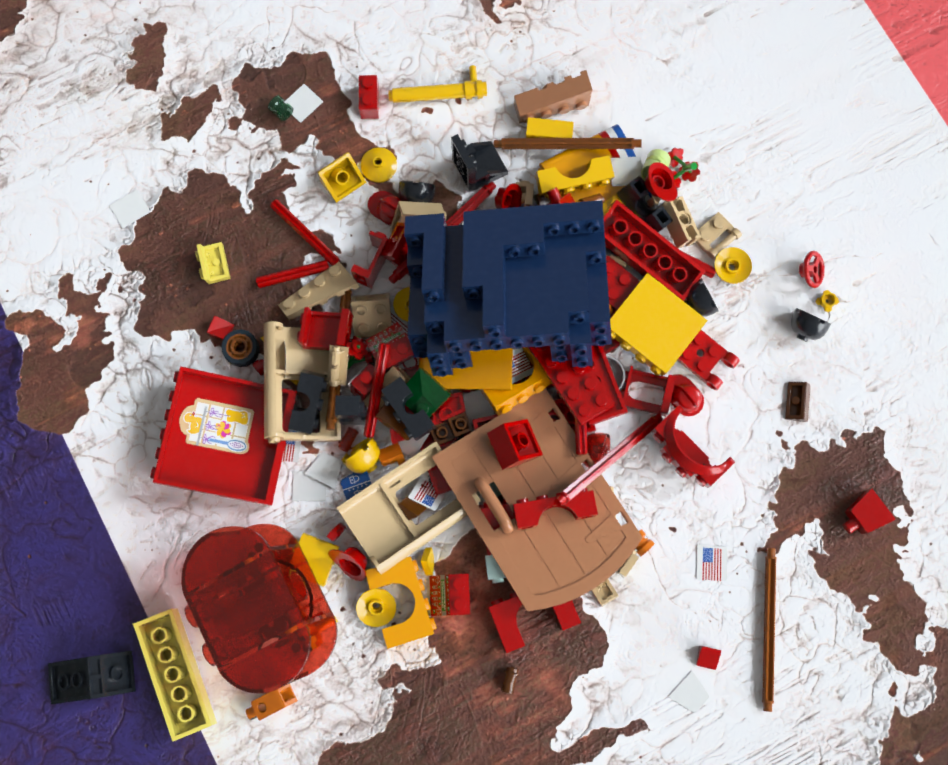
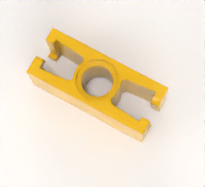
M528 117L526 138H572L574 122Z

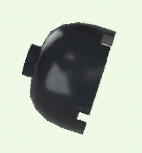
M399 181V197L401 201L431 203L435 196L436 185L423 182Z
M701 278L691 287L685 303L701 316L707 317L719 310Z
M798 308L795 309L791 318V327L798 334L797 338L805 342L808 339L818 340L822 338L832 324Z

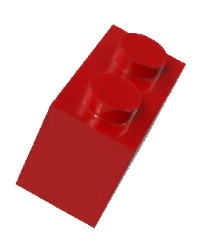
M359 75V113L361 119H379V83L377 75Z

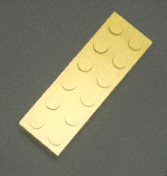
M171 608L134 623L133 625L172 742L217 724L178 608Z

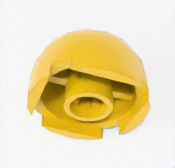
M366 438L351 448L350 455L346 453L341 458L343 464L354 473H364L366 471L371 473L378 467L376 463L379 461L380 448L374 438Z

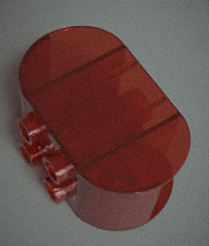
M256 524L249 527H223L207 533L190 549L184 561L181 575L182 591L188 604L184 609L185 616L191 626L199 628L205 640V643L202 645V652L206 661L211 666H217L219 673L227 682L245 692L268 693L312 674L329 659L337 641L338 629L336 619L300 544L291 532L274 524Z

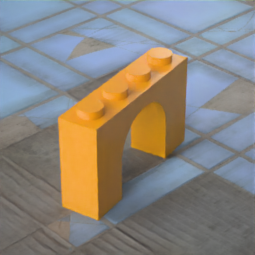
M528 347L522 348L526 357L534 366V370L526 381L512 384V389H480L498 416L509 412L515 405L524 403L530 396L542 392L545 387L552 384Z
M411 556L406 557L383 574H380L376 567L365 570L370 590L391 584H403L411 590L415 598V608L409 619L400 624L382 629L387 649L433 635L434 629H437L434 617L430 618L428 610L431 609L428 598L424 599L422 591L425 590L422 578L418 579L416 574L419 571L416 559L412 560Z

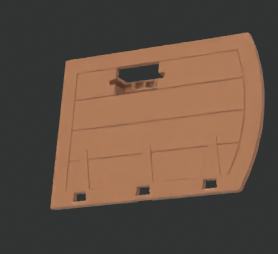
M546 388L542 392L530 396L524 403L515 405L509 412L502 413L432 456L435 464L476 528V532L486 544L526 611L561 605L593 590L611 577L626 562L643 538L602 474L585 487L588 491H594L598 511L596 517L575 520L569 511L555 507L541 514L537 527L516 530L515 519H510L489 484L495 483L513 512L512 506L517 504L516 500L528 498V501H534L537 496L548 495V498L556 497V493L562 492L586 472L581 463L586 460L590 467L594 465L588 452L586 455L576 454L575 432ZM552 409L559 417L555 422L548 414ZM528 419L543 455L516 467L502 470L487 433L503 423ZM478 491L500 524V527L496 530H493L472 496ZM619 512L627 522L622 526L615 517Z

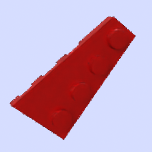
M462 392L451 394L449 399L430 417L434 425L466 412ZM405 405V410H406V412L409 413V414H414V413ZM390 429L392 445L405 440L396 431Z

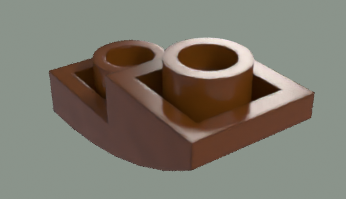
M384 403L375 418L388 429L396 431L406 441L410 440L403 430L406 428L405 424L402 421L399 423L392 414L395 412L391 405L387 406Z
M466 412L435 425L436 428L429 433L433 442H437L440 446L473 431Z

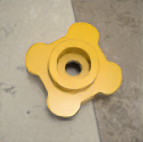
M829 290L823 291V295L816 299V304L821 305L825 312L832 311V307L839 303L836 295Z

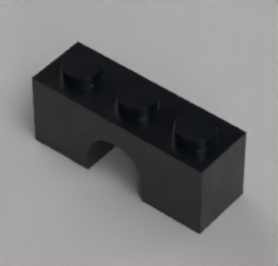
M639 175L616 194L628 209L659 232L670 224L673 219L663 206L653 209L647 205L645 196L649 191L645 186L644 180Z
M308 370L301 372L297 391L305 393L309 397L310 405L307 408L294 407L288 429L311 434L314 429L318 428L320 418H317L318 410H322L324 403L321 396L322 392H326L328 381L325 380L326 375Z
M401 376L381 390L384 394L381 398L387 406L391 405L395 412L392 414L399 423L402 421L405 424L406 428L403 430L410 439L414 438L418 441L436 428L424 409L416 414L406 412V401L414 396V394Z
M336 395L335 416L337 419H340L341 425H365L368 409L361 397Z

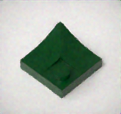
M419 368L407 383L414 396L409 398L405 405L414 414L424 409L427 415L431 417L449 399L451 394L427 371Z

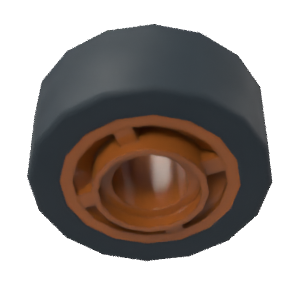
M242 329L228 333L221 345L225 359L237 367H247L253 364L260 353V346L255 336L249 331ZM245 345L242 352H237L238 346Z

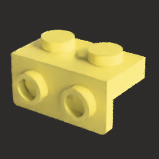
M222 242L207 246L197 244L198 251H195L197 261L201 264V268H199L201 279H204L208 284L231 279Z

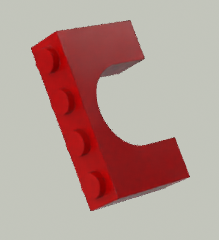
M510 594V599L505 601L502 598L492 601V606L488 608L506 653L524 647L525 644L516 622L517 612L522 605L517 594ZM572 600L552 607L562 631L581 624Z

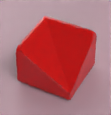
M214 316L207 333L223 341L226 335L232 332L235 325Z

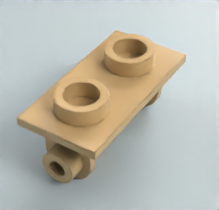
M330 345L328 384L330 386H346L349 347Z

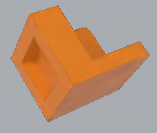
M399 443L380 449L379 460L382 466L398 462L400 466L406 462Z

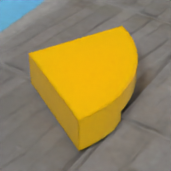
M432 547L424 549L420 560L426 576H432L434 571Z

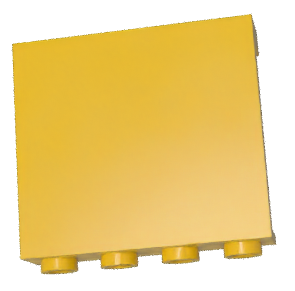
M647 273L611 317V339H616L625 351H631L640 363H646L655 375L663 376L667 374L708 320Z

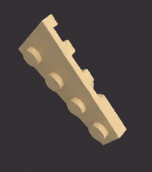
M337 262L278 306L287 318L292 320L300 316L301 313H304L305 307H309L312 310L313 306L317 304L323 305L328 302V299L336 295L340 297L345 294V291L351 288L355 290L360 286L343 265Z

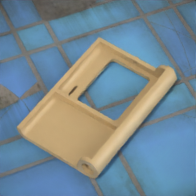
M276 321L265 322L264 439L268 440V443H280V440L340 441V419H337L334 431L326 430L327 422L325 420L330 384H328L326 392H322L321 396L324 403L322 410L319 411V433L308 434L283 431L282 381L299 380L303 370L326 375L325 380L328 381L329 351L303 349L297 341V333L301 328L283 327V323ZM285 347H286V370H285Z
M434 442L337 507L339 513L380 574H383L468 516L456 498L416 525L412 519L408 521L398 505L400 501L396 497V492L436 465L432 456L442 451L437 442ZM475 493L472 496L475 499L478 506L480 507L479 502H481V500Z

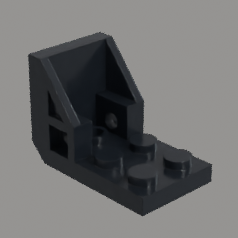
M458 134L451 137L452 161L469 191L477 190L491 181L493 182L508 175V170L491 141L467 145L465 140H461Z
M132 651L48 663L51 704L95 699L136 691Z

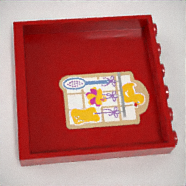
M180 366L179 371H175L174 374L175 390H171L169 395V401L172 402L171 407L166 409L164 420L167 421L166 428H162L159 439L162 440L161 448L157 447L155 459H158L157 465L152 467L150 478L153 479V483L272 507L286 441L280 440V443H268V440L264 439V384ZM282 388V429L288 432L297 391Z

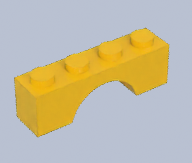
M610 155L591 159L586 173L577 178L565 177L555 167L535 173L539 196H545V198H549L547 191L554 187H557L559 192L567 194L574 192V189L581 188V190L590 189L595 184H599V186L608 185L615 177Z

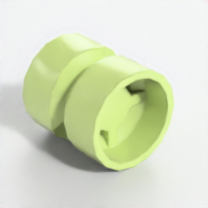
M655 149L649 152L641 170V176L644 181L651 164L660 162L669 167L671 158L666 151Z

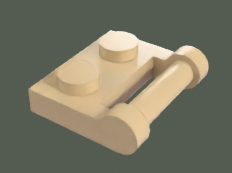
M718 212L698 229L701 238L695 243L711 259L715 260L719 252L735 239L738 240L742 233L737 228H734ZM727 231L729 235L715 248H712L710 245Z

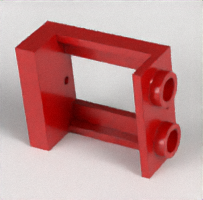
M630 366L629 371L625 370V389L620 391L626 407L666 417L670 407L676 376H658L634 370L633 366ZM633 382H643L664 387L661 405L632 398L628 393L629 385Z

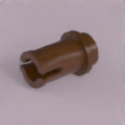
M507 666L506 670H504L505 677L501 691L510 694L514 693L519 669Z

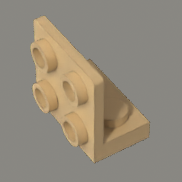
M390 293L352 296L351 308L354 316V335L356 337H372L392 326Z

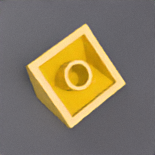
M346 152L317 172L320 182L336 203L367 183L349 152Z

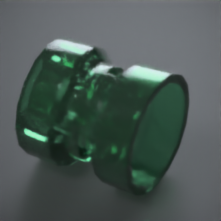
M279 95L275 96L268 104V110L273 114L276 113L277 118L281 121L287 120L294 110Z

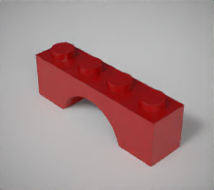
M584 488L569 502L561 506L555 503L559 493H556V497L548 498V495L537 496L534 501H528V498L516 500L517 504L512 506L516 530L537 527L541 514L555 507L569 511L575 520L596 517L598 511L594 491H588L587 488Z

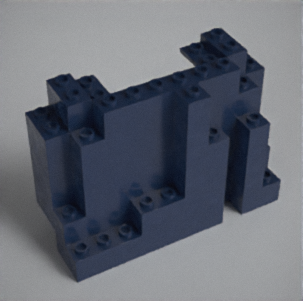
M602 200L464 211L463 225L447 226L444 213L405 216L404 235L408 246L407 268L410 275L408 338L415 358L428 357L433 376L453 375V368L473 367L470 351L478 352L481 350L507 348L520 349L522 347L550 346L552 362L572 360V367L593 366L592 346L612 344Z

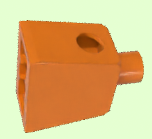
M290 683L282 685L251 701L252 706L246 709L248 719L258 718L260 721L297 702L298 700Z

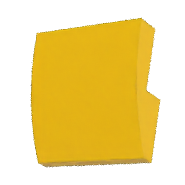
M303 533L291 564L300 569L308 581L324 587L334 565V561L329 557L328 552L332 549L339 550L340 546ZM289 567L287 573L302 578L295 570Z

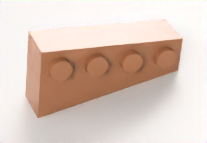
M587 70L581 71V75L572 78L571 75L564 77L565 80L561 83H548L541 90L534 88L515 95L514 107L519 123H527L528 117L547 119L555 114H566L571 110H582L589 106L593 89Z

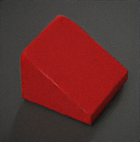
M699 645L696 666L716 670L722 650Z

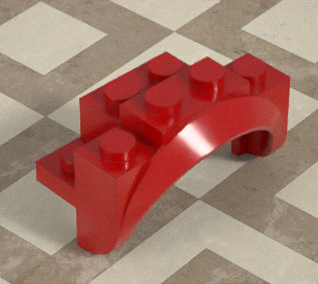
M679 405L651 432L658 443L665 445L660 450L661 456L667 463H672L676 467L675 471L679 476L689 479L694 475L696 477L695 481L701 487L709 488L735 461L729 457L722 464L712 466L708 460L709 457L682 430L675 429L677 417L684 410Z

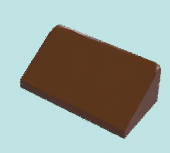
M788 382L786 420L808 422L811 385L808 382Z
M408 496L398 504L408 521L418 517L428 508L409 499Z

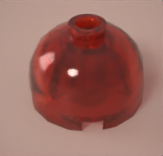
M595 432L587 436V451L595 464L610 451L611 440L608 433ZM585 460V462H583L584 465H585L586 467L590 468V465H589L588 462Z

